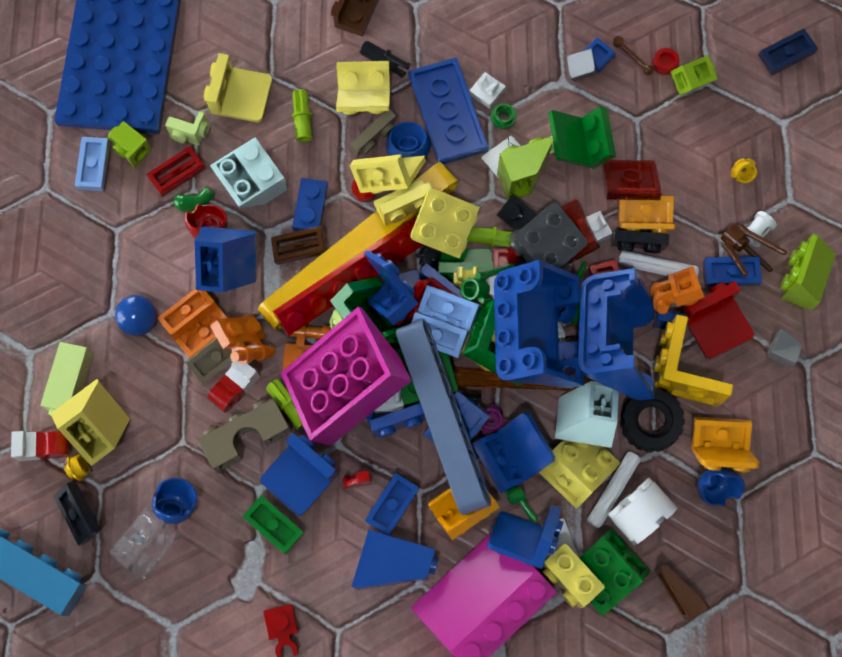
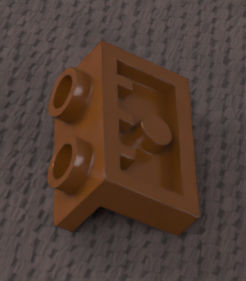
M379 0L335 1L331 10L334 26L363 37Z

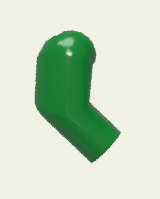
M204 187L197 196L180 194L174 198L173 202L177 210L181 212L189 211L191 213L197 204L206 205L215 195L207 187Z

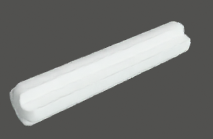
M626 250L621 251L618 260L620 266L665 276L694 266ZM694 266L696 275L698 277L699 267Z
M627 452L587 518V521L594 527L600 528L608 513L613 508L641 461V458L635 453Z

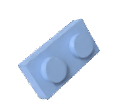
M81 138L75 180L77 190L104 191L110 149L108 138Z

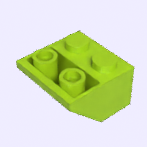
M538 137L529 141L526 145L520 147L510 146L500 153L497 176L507 201L512 194L517 195L519 198L533 194L548 163L553 143L551 137L545 139Z
M812 234L806 242L801 241L798 249L792 252L788 265L792 266L790 273L785 274L780 285V289L784 290L781 297L782 300L811 311L821 302L836 256L818 235Z

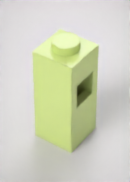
M64 342L59 343L40 404L41 407L49 411V416H51L50 413L83 390L94 355L87 347Z

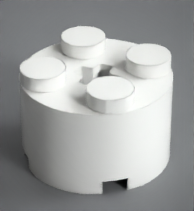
M648 478L632 494L627 495L608 513V516L635 546L654 532L665 520L664 517L668 519L678 508L661 488Z

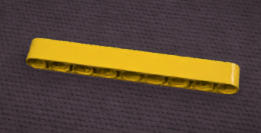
M441 162L433 165L412 182L414 183L418 180H422L424 184L429 182L433 189L446 194L451 193L459 184V181ZM419 211L406 216L399 222L386 226L378 212H374L266 298L258 307V311L276 331L282 329L273 313L275 309L418 215Z

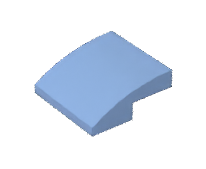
M427 285L418 312L414 313L411 323L425 319L438 351L459 358L481 304Z

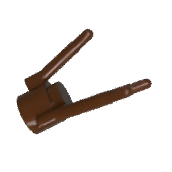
M737 224L731 225L721 236V240L724 242L721 246L729 253L744 277L748 276V272L734 250L740 252L744 249L750 256L760 257V265L769 272L773 271V268L748 245L750 240L747 237L782 255L787 254L785 249L750 231L743 224L740 226Z

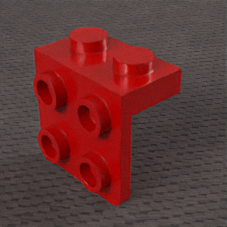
M736 281L728 285L722 282L710 289V294L699 299L695 304L686 306L681 312L688 317L687 327L707 359H713L754 337L752 328L734 299L741 291Z

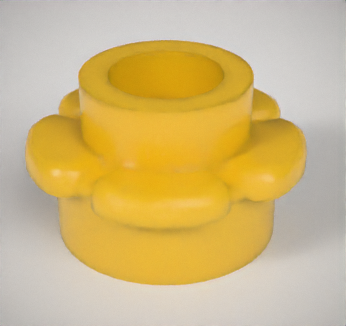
M745 158L739 159L731 169V176L741 183L753 181L757 175L755 161L751 158L747 160Z
M81 454L67 457L66 461L68 463L64 466L68 477L78 481L85 479L86 475L91 472L89 463Z

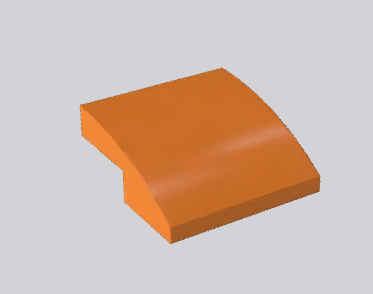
M196 288L157 317L189 358L216 338L210 325L217 319L228 318L206 291L196 290Z

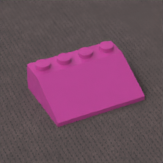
M357 307L281 372L309 440L326 445H333L411 382L401 358L361 307Z
M491 533L411 607L413 612L453 657H490L557 593L532 565H527L522 561L490 550L487 544Z

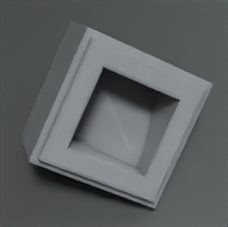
M780 329L775 334L766 357L791 369L798 361L802 343L786 331Z

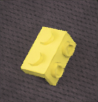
M422 180L411 183L409 188L404 191H394L375 200L374 206L384 225L399 222L406 216L420 211L427 191L432 188L430 183L424 184Z
M563 544L543 564L545 569L542 571L543 576L552 585L557 583L564 591L561 594L562 597L573 608L576 605L579 609L584 608L604 589V585L567 544Z

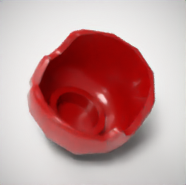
M197 204L194 211L191 213L186 211L185 213L187 230L195 239L201 227L224 229L228 227L227 215L221 207L213 204Z

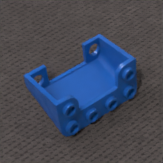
M541 260L505 269L496 276L494 281L496 372L500 379L562 388L584 385V373L578 366V357L559 361L557 309L580 303L579 276ZM566 285H570L572 288L571 295L567 299H563L561 296L562 289ZM569 366H574L575 368L574 377L565 374Z

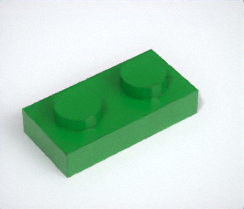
M262 495L242 516L285 555L305 534Z

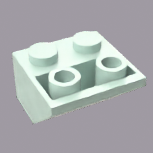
M256 137L210 165L240 209L267 204L288 190L285 178Z
M590 381L559 397L554 439L611 448L618 420L619 392L599 382Z

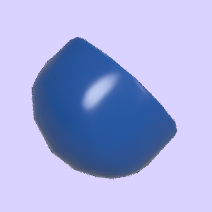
M131 295L123 298L116 307L115 320L118 327L125 334L141 336L149 333L156 324L157 310L153 303L142 295Z
M722 467L721 470L717 471L707 469L700 476L697 483L699 497L710 506H725L726 500L729 498L738 500L745 489L744 479L731 467Z
M170 478L159 483L152 498L151 507L155 516L165 523L180 524L189 519L193 514L198 496L194 486L185 479Z

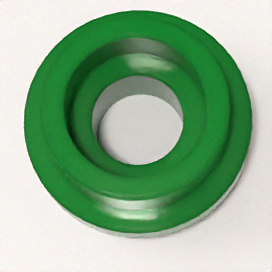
M501 103L496 105L491 111V121L497 128L508 129L516 122L517 113L510 104ZM506 115L508 119L502 120L499 116Z

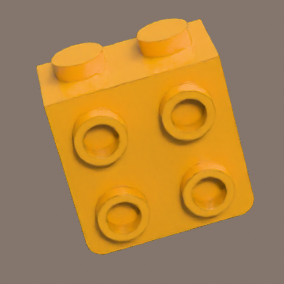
M694 417L691 450L704 468L717 471L721 470L722 467H732L740 472H749L751 468H759L758 459L750 451L752 422L750 420Z

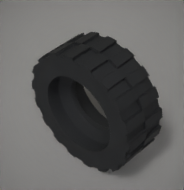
M658 389L655 390V399L640 401L630 398L627 401L620 415V427H622V434L627 438L630 445H634L640 451L644 450L647 453H652L653 451L660 452L665 448H669L679 439L678 437L684 430L682 429L683 425H685L684 410L681 409L680 402L675 400L672 394ZM654 407L662 411L666 424L661 432L649 434L642 430L638 418L641 411L645 408Z

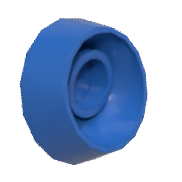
M402 122L394 126L390 131L385 146L389 156L402 155V158L426 157L430 151L431 142L430 137L422 126L414 122Z

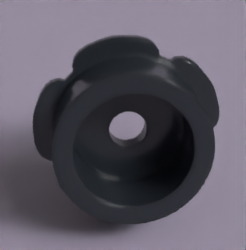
M422 247L420 253L416 254V257L420 259L419 265L424 266L427 263L432 268L438 266L442 256L439 252L426 247Z

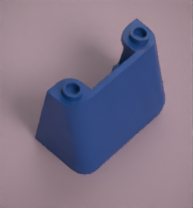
M635 268L589 276L582 283L580 291L579 368L586 377L634 400L655 399L654 381L649 375L639 371L637 359L633 355L634 328L647 326L654 319L655 309L651 294Z

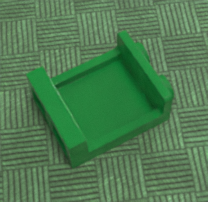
M377 277L347 283L330 300L343 319L357 307H361L391 346H400L396 330L401 327L391 325L366 303L382 286Z

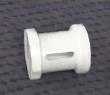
M758 211L754 216V221L747 228L764 238L769 231L774 230L777 224L767 213ZM747 237L750 240V245L754 247L762 245L756 240Z

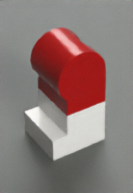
M232 362L231 368L210 390L207 399L226 413L243 398L260 376L249 364Z
M13 431L11 436V457L18 461L67 457L69 441L60 431Z

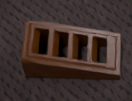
M663 564L655 569L657 576L685 620L693 619L710 608L669 566Z

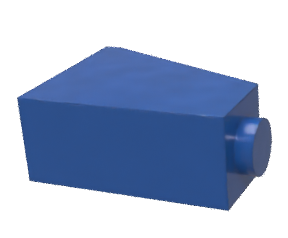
M368 530L352 588L361 590L427 580L429 573L435 575L439 558L434 556L435 549Z

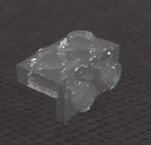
M145 507L109 553L127 570L141 579H145L179 537L180 533L157 518L153 511Z

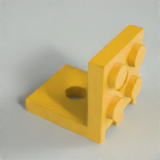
M676 315L672 322H667L665 330L662 329L658 345L663 347L660 355L656 356L653 371L657 372L654 384L655 390L662 389L664 392L670 393L675 397L719 407L731 396L732 384L677 371L688 317Z

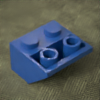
M201 227L194 241L196 290L226 292L255 283L256 231Z

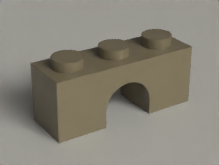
M267 399L261 400L252 406L253 410L245 414L242 412L237 413L227 420V424L219 428L218 426H213L202 433L203 437L199 438L198 441L215 472L219 473L242 460L237 450V443L243 434L248 432L258 433L268 446L292 433L274 399L269 401Z

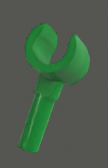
M514 487L506 491L510 505L520 503V506L532 522L538 519L527 504L528 502L521 488Z

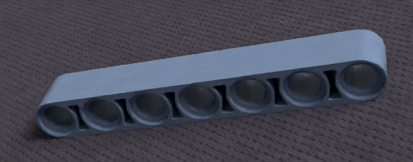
M421 319L398 328L396 333L460 513L466 515L491 506L487 486L429 325L425 319Z

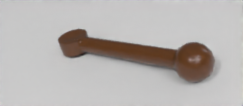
M616 36L613 40V45L621 47L644 69V74L651 75L654 71L653 67L646 65L623 43L624 39L621 36Z

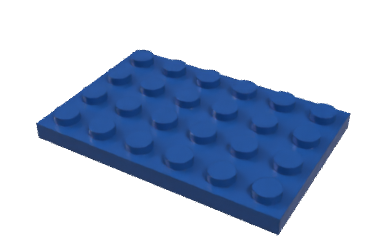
M76 0L54 119L55 124L65 127L112 130L124 121L138 133L160 134L181 0Z

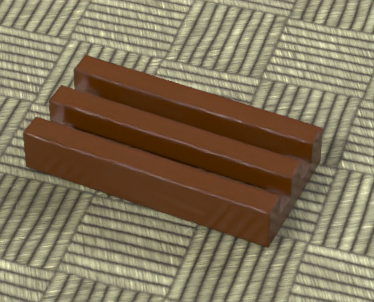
M318 226L271 237L274 263L280 265L322 255L328 250L325 245L327 242L324 237V227ZM316 235L318 236L317 239L304 242H297L282 247L278 246V244L290 242ZM318 245H319V247H316V248H311V249H307V250H303V251H298V252H294V253H289V254H285V255H281V256H280V254H283V253H287V252L296 251V250H300V249L309 248V247H313V246H318Z

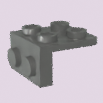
M551 203L522 229L514 230L507 236L511 241L509 246L512 251L519 257L522 255L528 263L541 260L558 268H561L587 245V239L558 203Z

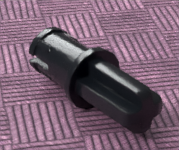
M365 41L361 46L360 54L372 61H389V70L401 78H404L407 74L398 66L409 70L410 63L391 54V50L388 49L386 51L370 41Z

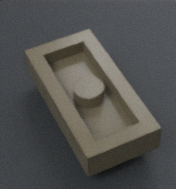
M390 109L385 111L351 142L350 152L356 158L362 153L368 154L376 146L375 141L381 135L384 138L389 135L390 131L394 128L393 124L396 115Z
M216 337L186 360L185 363L198 380L204 384L232 362L230 357L232 350L231 348L223 349Z

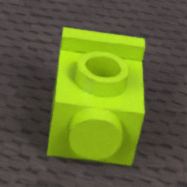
M709 55L671 71L679 95H683L718 79L715 66L711 62Z
M124 121L119 126L114 127L108 134V139L114 144L112 149L120 157H126L134 169L152 151L147 139Z

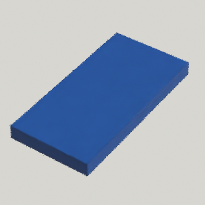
M457 57L408 71V77L428 136L430 137L437 163L441 162L444 165L488 152L489 147Z

